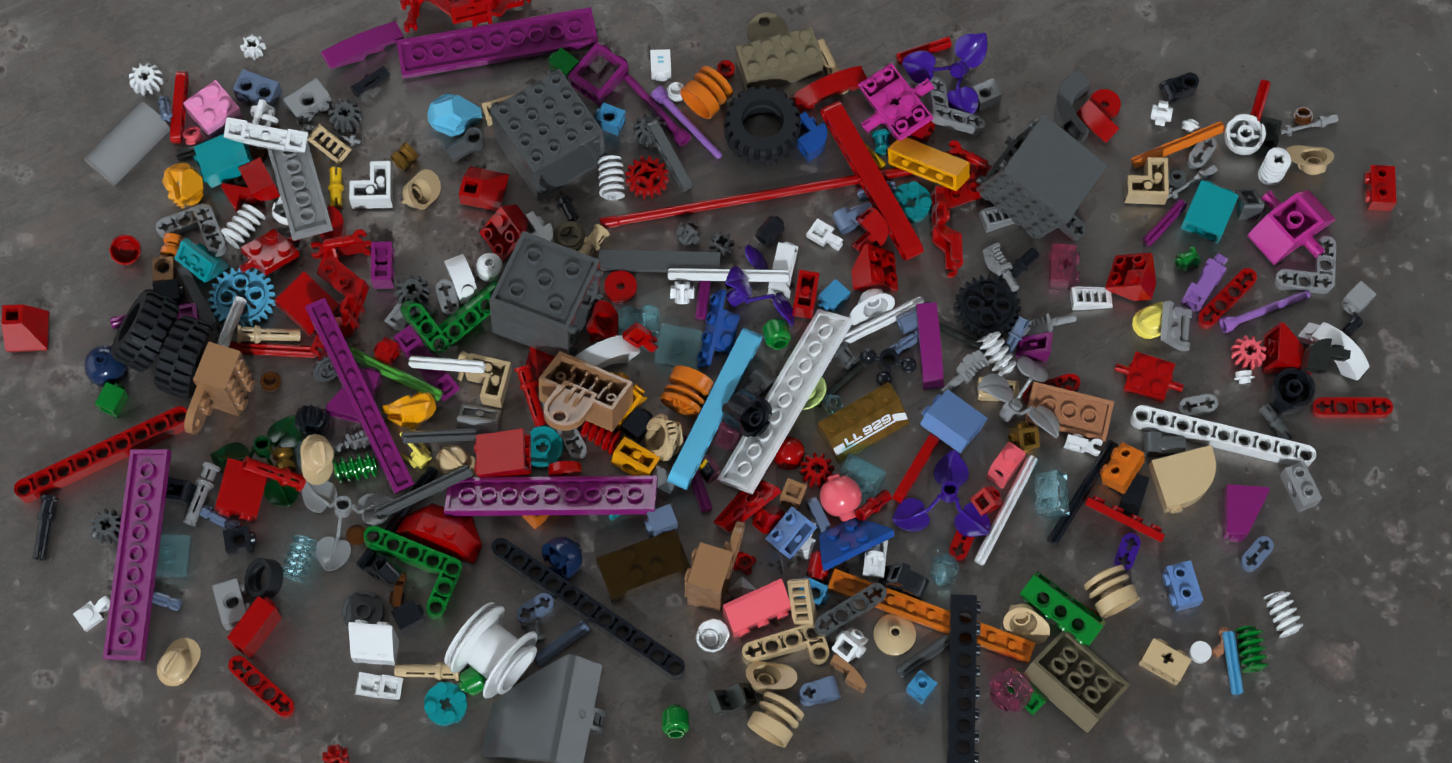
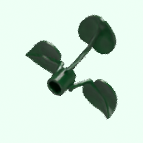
M295 415L288 416L274 423L268 429L267 437L258 436L255 438L250 454L244 444L233 442L211 453L210 457L213 463L221 468L222 472L225 471L228 458L243 462L246 456L252 458L255 452L258 457L266 458L268 464L273 466L270 459L273 451L272 446L277 447L279 445L281 448H294L301 442L303 432H299V429L295 428ZM277 480L269 481L264 488L266 500L276 506H292L299 494L295 488L287 485L281 486Z

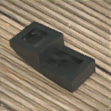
M1263 116L1260 123H1263L1265 126V141L1254 154L1266 156L1270 149L1276 148L1278 145L1282 121Z

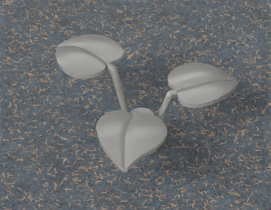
M1026 356L1018 359V369L1028 376L1029 379L1014 399L1013 390L1009 388L1008 381L1002 376L992 373L986 375L981 380L977 388L978 390L987 392L996 399L1005 402L999 412L1002 420L1012 423L1016 417L1021 418L1024 414L1028 413L1032 421L1057 439L1060 424L1055 413L1044 406H1038L1037 408L1031 406L1022 411L1023 405L1019 401L1032 380L1043 384L1048 379V372L1041 363Z
M306 481L302 490L305 506L315 513L325 511L327 506L329 508L334 507L335 514L338 516L336 539L329 536L324 537L318 541L315 547L316 558L323 569L326 571L336 570L343 566L351 555L350 543L346 540H339L342 519L348 517L351 511L354 510L358 514L362 513L361 517L364 523L370 526L382 525L391 515L378 519L374 509L393 500L392 498L382 494H366L358 500L360 508L358 509L355 507V504H351V500L347 496L337 497V489L333 483L326 481L320 485H313Z

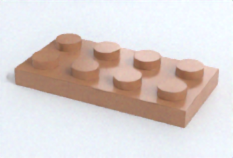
M1038 382L1032 383L1027 408L1031 406L1035 408L1044 406L1050 409L1058 417L1060 424L1059 432L1080 434L1084 438L1092 440L1101 439L1103 442H1106L1114 401ZM1026 413L1024 422L1038 426Z

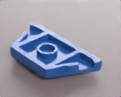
M855 517L819 534L823 570L826 571L894 537V530L868 520L860 521Z

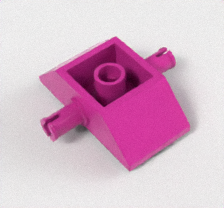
M890 63L858 84L875 114L861 122L866 133H869V131L882 123L894 138L901 141L934 119L920 101V97L934 89L928 78L912 88L894 65Z
M1271 190L1268 191V194L1263 195L1261 200L1272 211L1253 228L1247 237L1273 265L1303 245L1314 258H1317L1318 255L1320 256L1325 251L1315 240L1314 236L1334 222L1335 218L1309 190L1297 192L1284 203H1281Z

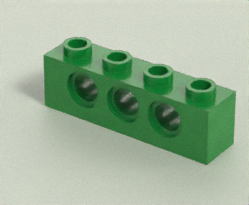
M1039 571L1031 577L1019 594L1023 597L1022 600L1026 604L1037 607L1042 616L1047 619H1053L1061 630L1072 633L1075 636L1074 639L1082 645L1086 644L1089 646L1107 623ZM1041 592L1048 594L1049 602L1041 600ZM1058 605H1062L1066 608V615H1062L1058 612ZM1075 618L1083 620L1084 627L1076 626Z

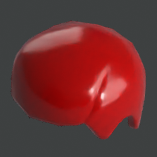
M124 234L113 239L109 252L111 258L117 264L131 265L139 259L141 245L135 237Z
M792 436L786 437L773 458L774 462L779 468L785 470L798 468L804 460V445L800 439Z

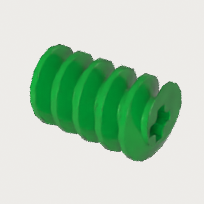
M365 452L364 459H362L360 454H357L356 460L349 455L348 462L343 457H340L339 464L334 458L332 460L335 478L341 484L344 483L345 477L349 482H352L353 475L358 481L361 480L362 474L366 479L369 478L370 472L374 477L378 475V466L374 452L373 457H370L369 453Z
M1255 626L1237 628L1235 632L1240 634L1236 638L1240 642L1238 649L1242 651L1239 657L1244 659L1240 663L1245 668L1242 670V673L1258 672L1268 667V663H1262V660L1266 659L1267 655L1260 654L1261 651L1266 649L1264 646H1259V643L1265 641L1264 638L1258 637L1259 634L1263 633V630L1256 629Z

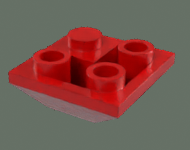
M470 166L464 174L458 194L460 204L497 211L503 202L509 174Z
M517 204L501 206L479 232L493 253L500 257L502 263L512 254L522 232H527L528 219Z
M870 244L864 245L851 270L853 290L863 293L872 288L882 289L883 292L898 291L894 252Z
M1150 252L1115 255L1105 289L1132 301L1151 300L1156 287L1153 254Z
M24 304L2 305L1 326L6 352L48 351L50 312Z

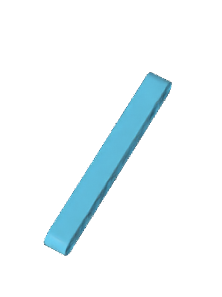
M745 327L741 330L670 471L667 482L685 490L689 488L724 418L722 407L737 392L759 348L763 335Z

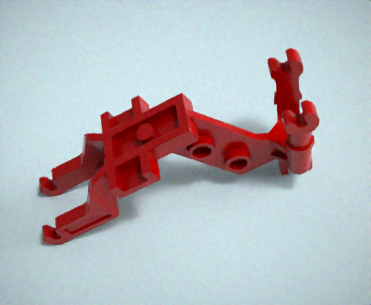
M400 0L401 9L406 10V6H410L407 20L404 22V30L407 33L410 32V28H413L414 31L418 30L417 18L420 15L419 11L424 1H430L451 16L453 24L471 20L473 28L483 22L492 24V16L501 17L507 9L523 6L524 1L531 3V0Z
M956 140L949 142L948 146L953 148L945 153L955 157L958 156L970 162V178L957 191L944 186H936L932 192V213L930 215V220H932V229L930 231L932 242L944 252L945 270L952 271L947 274V278H954L958 269L964 263L962 233L945 226V223L950 218V210L947 208H954L982 198L979 194L980 192L976 190L979 185L976 180L980 175L985 177L992 167L989 165L988 160L974 154L973 151L970 152L962 148L961 144Z
M362 229L356 230L352 235H340L339 237L324 239L323 243H311L312 249L319 248V251L311 253V256L314 259L322 257L316 274L345 296V299L340 303V313L342 316L334 317L344 339L354 334L355 327L359 328L360 324L357 320L360 312L365 313L363 304L370 287L365 280L344 266L339 261V257L360 253L371 256V251L368 248H371L372 241H363L360 238L367 236V233ZM316 334L311 345V352L321 360L323 355L326 357L328 355L318 334Z

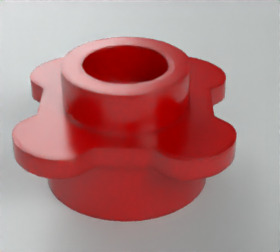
M743 551L738 552L733 570L744 572L745 575L752 574V567L757 562L756 557L750 556Z

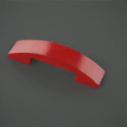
M862 66L847 68L814 81L789 98L795 101V107H798L800 114L815 108V104L850 89L852 92L859 89L858 84L866 80L867 76Z

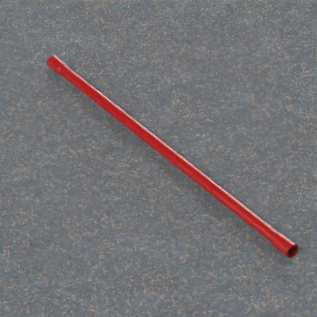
M897 167L880 170L885 180L915 175ZM855 175L647 211L600 217L599 222L601 226L608 229L625 224L860 183Z

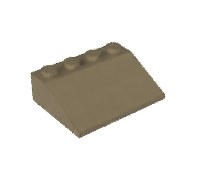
M1062 631L1032 661L1023 674L1045 697L1088 733L1127 690L1130 684L1089 648L1074 639L1075 636L1069 631Z

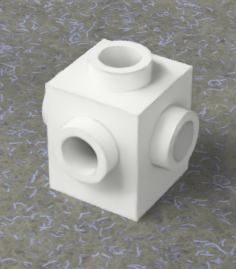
M851 627L846 631L842 630L835 638L836 643L832 647L835 653L845 661L850 662L864 654L867 649L864 646L868 639L864 637L860 630Z

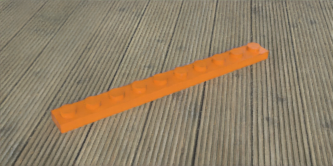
M834 569L828 590L850 598L874 583ZM886 588L887 595L885 599L875 606L877 609L949 635V610ZM873 589V593H872L871 596L868 597V600L870 601V599L873 598L874 596H878V597H879V595L881 594V592H880V591H877V592H876V591ZM856 599V601L864 603L862 600ZM959 615L962 622L968 623L971 621L970 618ZM981 623L980 635L976 637V644H980V647L1026 664L1029 663L1036 644L984 623ZM962 634L959 636V639L971 642L969 635Z

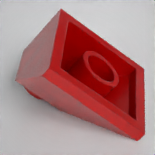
M1280 322L1263 335L1266 359L1262 361V374L1280 373L1287 368L1301 367L1304 354L1303 345L1285 323Z

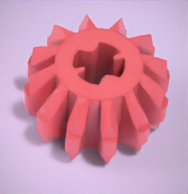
M1247 335L1243 336L1242 340L1238 338L1235 341L1236 345L1231 347V351L1234 352L1231 355V359H1237L1235 366L1242 364V370H1245L1247 366L1250 370H1254L1255 366L1260 367L1262 361L1266 359L1264 354L1266 347H1261L1262 340L1256 342L1255 336H1252L1250 340Z

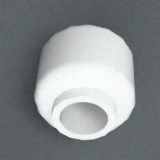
M485 253L477 260L476 268L480 279L489 283L500 279L504 269L499 256L494 253Z

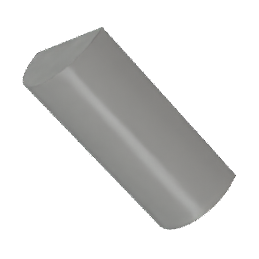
M140 102L84 160L115 186L170 131V127L155 110L144 102Z

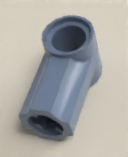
M867 201L850 209L845 207L834 212L832 217L840 233L846 234L853 231L859 225L856 219L870 206L873 207L872 204Z
M916 309L896 317L898 327L903 334L917 329Z

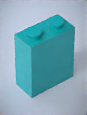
M224 134L195 146L196 155L194 160L201 169L199 174L202 176L203 183L207 182L213 188L241 176L238 167L253 161L247 144L224 138Z
M1201 180L1181 229L1218 244L1239 195L1230 189L1220 188L1211 181Z

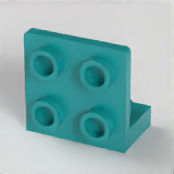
M188 238L181 241L174 258L205 283L223 274L224 271H228L231 267L220 257L212 256L203 244L199 243L196 245Z

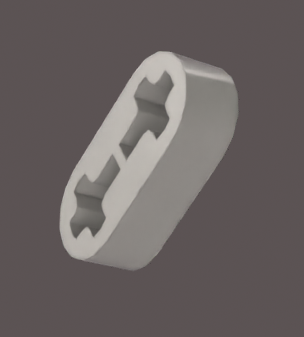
M1214 137L1196 144L1187 159V165L1190 169L1198 171L1205 166L1217 147V141ZM1205 144H1211L1206 151L1202 150ZM1200 155L1201 158L1199 162L1194 163V159H1196L1197 156Z
M447 279L440 280L436 284V293L442 313L448 318L460 306L453 283ZM443 286L447 287L449 296L444 295L442 291ZM451 301L454 307L452 312H449V309H447V302Z
M1212 394L1188 397L1180 402L1178 413L1190 417L1209 415L1216 410L1218 400ZM1206 400L1208 401V403H1212L1210 408H1208L1207 405H1200H1203ZM1186 404L1189 407L1195 406L1190 412L1187 409H1183Z

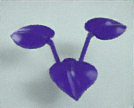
M977 33L961 36L955 43V53L961 60L952 65L934 67L936 58L932 53L916 51L903 59V66L908 76L916 83H922L927 78L930 81L934 75L933 71L950 70V74L954 78H958L956 90H951L947 93L949 108L975 114L979 104L978 95L971 87L965 86L960 89V84L963 81V76L969 72L970 68L977 67L984 61L988 46L986 33Z
M746 245L745 255L749 263L755 267L754 269L768 270L764 256L752 245ZM737 266L730 269L725 284L734 289L726 293V297L733 307L738 306L742 302L748 304L753 301L771 298L777 311L793 327V308L784 295L777 293L776 295L768 294L750 298L752 296V289L747 282L744 272Z
M952 450L944 455L934 468V479L938 484H942L940 494L937 495V498L930 506L925 509L924 504L920 500L908 498L898 505L892 517V521L903 530L911 532L921 531L930 522V518L926 513L942 499L946 503L955 502L960 513L956 515L954 524L960 534L967 537L987 535L991 530L987 514L981 516L973 503L966 504L963 510L960 507L957 494L959 486H962L967 481L969 471L956 450Z

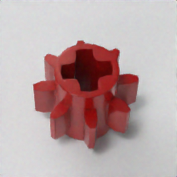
M339 744L328 746L327 752H322V760L324 763H349L348 749H343Z

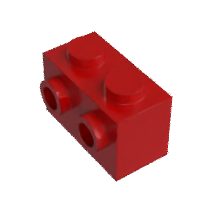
M1371 165L1363 177V182L1367 185V190L1364 193V202H1367V210L1392 211L1397 203L1395 166Z

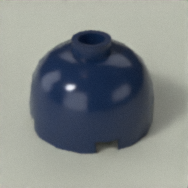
M97 346L88 353L84 361L85 374L93 384L104 387L106 382L112 385L120 383L128 368L126 365L113 359L110 353L111 346Z
M556 537L542 546L544 561L548 560L552 565L548 568L564 579L572 577L580 570L583 557L582 548L577 542L567 537Z

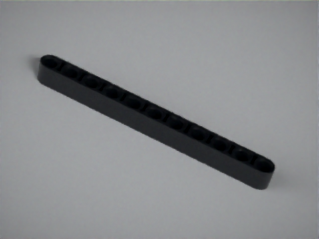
M498 538L493 541L491 549L494 558L544 593L550 594L557 602L670 679L678 680L684 676L685 663L679 656L507 539ZM500 546L507 547L505 553H497L496 550ZM516 558L524 559V563L521 565H515L513 562ZM535 569L542 571L538 577H533L530 574ZM551 581L559 583L555 589L549 588L548 584ZM568 593H574L576 598L568 601L565 599V596ZM587 604L594 607L589 613L582 610ZM604 616L611 619L610 623L606 625L601 624L599 621ZM621 628L629 631L624 637L617 634V631ZM638 640H643L646 646L639 649L634 644ZM656 652L664 655L659 661L652 658V655ZM673 664L681 666V670L677 673L671 672L669 668Z

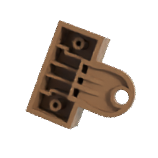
M208 341L193 378L197 387L186 413L185 432L193 435L198 434L206 417L210 416L213 408L236 416H240L241 411L246 409L248 403L247 396L249 392L253 391L255 380L241 351Z
M559 351L539 378V400L545 403L543 409L544 419L549 426L562 431L573 430L586 420L613 432L633 404V382ZM561 416L565 419L562 421H557L554 418Z
M736 522L730 541H725L723 549L700 542L698 548H694L691 556L692 568L687 569L684 578L687 604L720 614L731 581L734 563L741 545L746 523Z

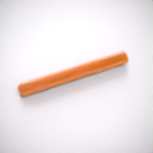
M1222 121L1216 122L1131 158V163L1137 169L1145 165L1148 157H1166L1225 132V126Z

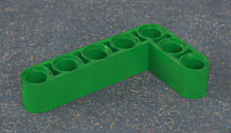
M498 281L488 284L438 326L425 308L417 302L411 300L404 302L401 306V313L428 349L436 353H443L490 315L489 300ZM486 299V306L481 308V302ZM415 306L416 312L410 316L409 311L411 307ZM471 312L470 320L465 321V315ZM427 322L428 328L422 332L421 327L423 323ZM452 325H455V332L453 334H450V327ZM439 338V345L437 347H434V340Z
M378 526L366 528L364 531V543L368 548L438 576L427 601L426 614L431 619H440L447 609L461 576V562L454 557ZM371 533H376L379 539L372 542L367 537ZM395 541L399 544V547L391 550L387 544ZM410 549H415L419 555L411 558L407 555V552ZM435 557L438 560V564L430 566L427 563V559ZM454 565L458 568V572L450 574L446 568ZM445 584L449 586L450 591L441 593L438 587ZM432 604H439L442 610L434 613L430 610V606Z

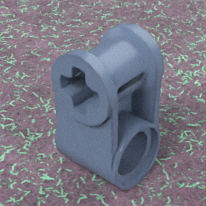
M828 676L806 683L801 687L798 694V700L804 706L831 702L841 698L835 676ZM806 691H808L809 694L813 693L811 698H809L808 695L804 696Z

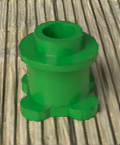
M1190 246L1187 252L1177 253L1174 259L1176 267L1183 272H1186L1188 268L1193 266L1197 269L1201 263L1200 256H1198L1194 246Z

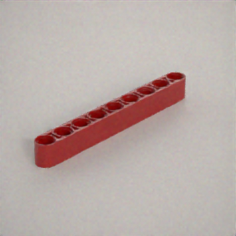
M836 101L820 109L824 122L870 203L886 220L888 234L902 259L906 262L924 253L919 238L841 102Z
M183 406L174 407L20 479L14 485V493L24 503H31L38 500L40 495H48L129 457L130 449H146L185 430V419L177 421V418L180 415H186L187 409ZM161 424H167L165 429L157 430ZM147 433L144 439H138L140 434ZM128 442L125 448L119 449L121 443ZM108 451L106 457L99 458L102 452ZM89 460L85 467H80L83 461ZM69 469V473L66 476H61L63 470ZM44 479H50L48 484L41 485ZM30 488L27 494L22 495L23 489Z

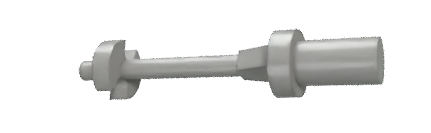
M1337 114L1326 117L1322 115L1308 125L1292 128L1289 124L1285 125V130H1281L1280 134H1285L1289 137L1292 136L1291 132L1312 126L1324 128L1327 124L1338 122L1339 119Z
M304 123L302 129L311 133L316 126ZM321 131L317 137L322 136L324 132ZM332 133L339 139L349 141L350 146L354 147L355 143L361 144V140H358L355 134L347 137Z
M1212 165L1205 170L1198 171L1191 181L1176 190H1173L1172 187L1169 188L1168 198L1172 197L1174 200L1178 198V192L1193 183L1200 182L1201 180L1206 181L1207 177L1218 171L1216 166Z

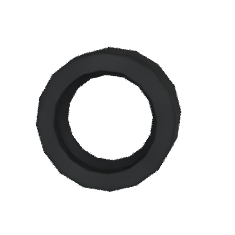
M260 557L254 559L249 564L245 573L244 580L247 593L255 598L258 596L262 599L266 597L269 599L274 598L279 593L283 584L284 577L281 564L272 559ZM266 568L267 581L264 588L262 589L261 576L264 569Z

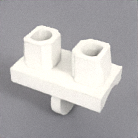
M259 100L258 105L252 106L250 110L253 117L252 124L268 127L277 126L279 120L274 117L276 109L268 105L265 100Z
M888 540L865 551L862 576L884 578Z

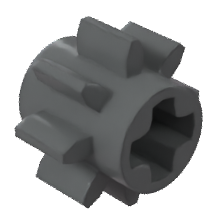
M688 221L686 224L681 222L676 232L678 234V241L686 246H689L691 243L696 245L702 234L699 232L701 230L700 226L694 221Z
M719 231V235L716 237L711 236V240L714 243L709 244V249H714V252H721V256L724 258L727 253L732 254L731 247L734 246L735 242L734 240H729V233L725 235Z

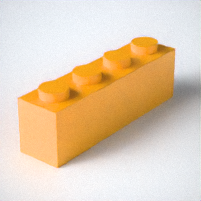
M906 137L901 141L896 140L888 148V164L954 191H957L970 178L968 161Z

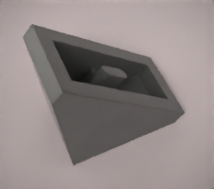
M1256 189L1235 190V194L1239 195L1236 201L1238 220L1258 219L1264 209V203Z

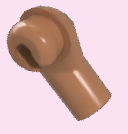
M1222 627L1219 630L1221 643L1211 649L1215 658H1219L1225 653L1222 633L1232 631L1227 627Z

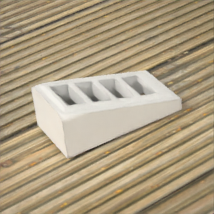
M1077 286L1071 287L1069 291L1072 311L1113 307L1111 292L1106 290L1105 287ZM1094 294H1097L1098 302H1095ZM1101 294H1105L1106 302H1102ZM1078 295H1082V301H1079ZM1086 295H1090V302H1087Z

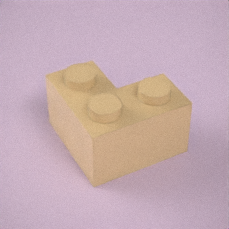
M1148 157L1144 165V176H1127L1124 184V203L1165 205L1169 196L1168 158Z
M470 353L469 360L483 361L486 364L484 373L465 372L467 381L483 384L480 394L482 404L502 408L512 374L511 362Z

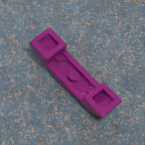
M410 325L393 337L408 360L411 356L433 357ZM415 368L428 384L443 392L441 397L443 402L460 390L459 386L444 370Z

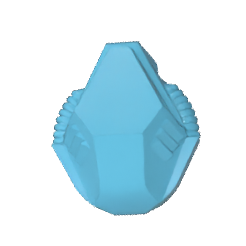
M448 92L435 99L430 104L427 112L429 124L438 132L451 137L466 133L471 125H477L481 118H483L480 107L459 95L448 94Z

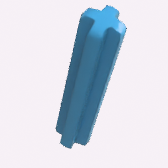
M1225 631L1222 633L1231 693L1233 695L1242 694L1244 690L1235 632Z

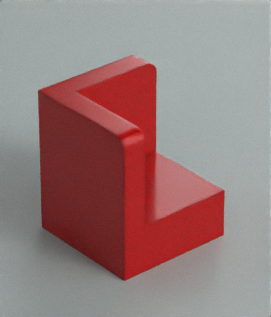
M763 506L756 512L752 525L763 534H770L786 513L779 507Z

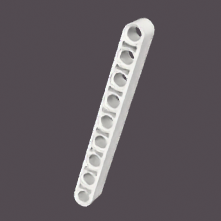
M1145 405L1137 406L1130 417L1131 425L1139 430L1160 432L1165 436L1185 437V440L1205 446L1211 445L1214 448L1288 466L1304 461L1308 468L1316 458L1315 449L1307 444ZM1141 414L1145 417L1146 420L1141 421L1136 417V415ZM1157 419L1164 420L1166 425H1159ZM1177 424H1183L1186 430H1180ZM1197 429L1205 430L1207 435L1199 434ZM1218 434H1224L1227 440H1221ZM1239 439L1246 440L1247 445H1242ZM1259 444H1265L1268 450L1261 449ZM1280 449H1286L1288 451V455L1282 454L1280 452ZM1300 454H1306L1309 460H1304Z

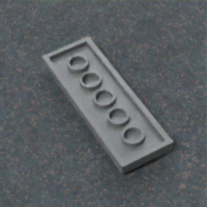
M308 141L306 142L305 153L267 148L292 240L333 231Z

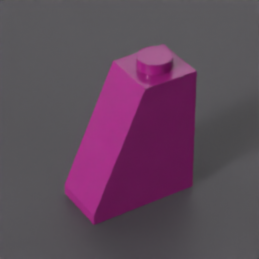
M360 368L359 370L374 401H376L382 377L376 369ZM342 387L326 405V412L332 417L360 423Z
M1226 485L1223 490L1224 539H1229L1231 542H1241L1246 538L1269 493L1270 487Z

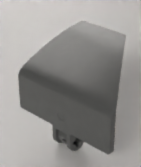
M568 654L532 674L505 693L491 706L481 757L552 763H583L589 733L603 734L604 730L602 724L607 712L594 707L602 665L576 655Z

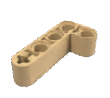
M814 623L804 624L746 643L742 649V660L747 665H750L753 662H765L806 649L811 663L816 666H822L828 661L829 648L825 637L818 635L816 638H809L807 636L808 631L814 630ZM788 637H795L798 642L795 645H790L786 639ZM774 643L778 648L771 652L767 650L766 645ZM760 646H762L763 655H761V651H759ZM752 650L755 653V657L751 658V655H748V651ZM816 650H822L825 656L819 659L813 653Z

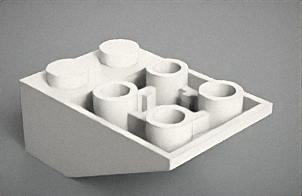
M355 620V623L349 622L350 653L353 662L395 666V663H397L399 639L393 626H390L387 622H377V624H368V621Z

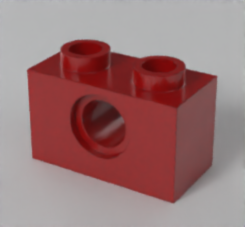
M799 269L793 304V316L813 318L819 272Z

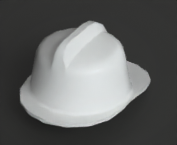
M868 289L861 295L858 305L850 313L849 318L853 321L852 325L859 326L892 310L895 305V299L892 295L884 293L882 289Z

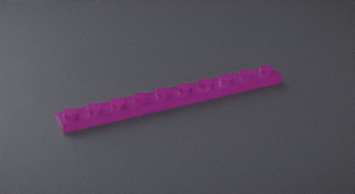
M323 298L306 305L305 309L393 493L397 494L414 486L412 478L326 299Z

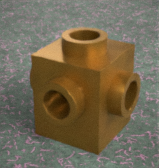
M1018 422L1016 426L1009 427L1008 442H1011L1025 453L1031 452V449L1040 448V435L1037 426L1029 425L1028 422Z

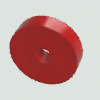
M1100 89L1090 97V100L1111 120L1118 115L1121 101L1115 92L1108 89ZM1102 103H1105V104H1107L1108 106H1107V107H1103L1101 104H1102Z
M623 270L609 274L604 283L607 298L618 304L631 301L637 292V283L634 276ZM618 285H623L624 288H623V289H618L617 286H618Z
M559 461L548 466L549 477L580 476L582 474V465L576 461Z

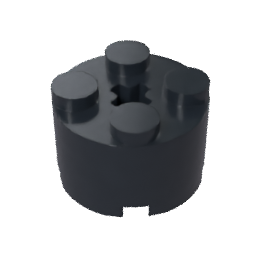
M1298 368L1284 369L1276 376L1269 388V400L1273 407L1282 415L1298 414L1308 406L1314 396V380L1309 373L1298 370Z
M740 389L723 405L722 413L724 414L725 423L729 428L748 438L751 436L758 437L770 424L768 419L769 414L772 415V407L767 400L748 390Z

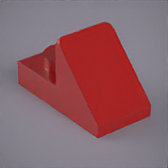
M222 183L221 188L236 213L238 210H241L243 202L251 206H256V204L263 205L264 201L256 199L249 188Z

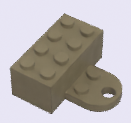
M765 12L756 15L748 25L750 43L736 46L735 61L745 92H748V88L751 87L760 89V86H766V89H771V87L775 88L817 77L823 73L824 60L812 26L789 32L785 21L774 13ZM767 20L770 22V25L763 27L759 22Z

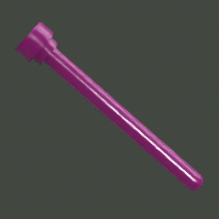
M625 74L624 80L658 117L661 116L662 122H665L666 126L673 132L674 141L679 146H684L692 137L686 129L679 128L630 74Z

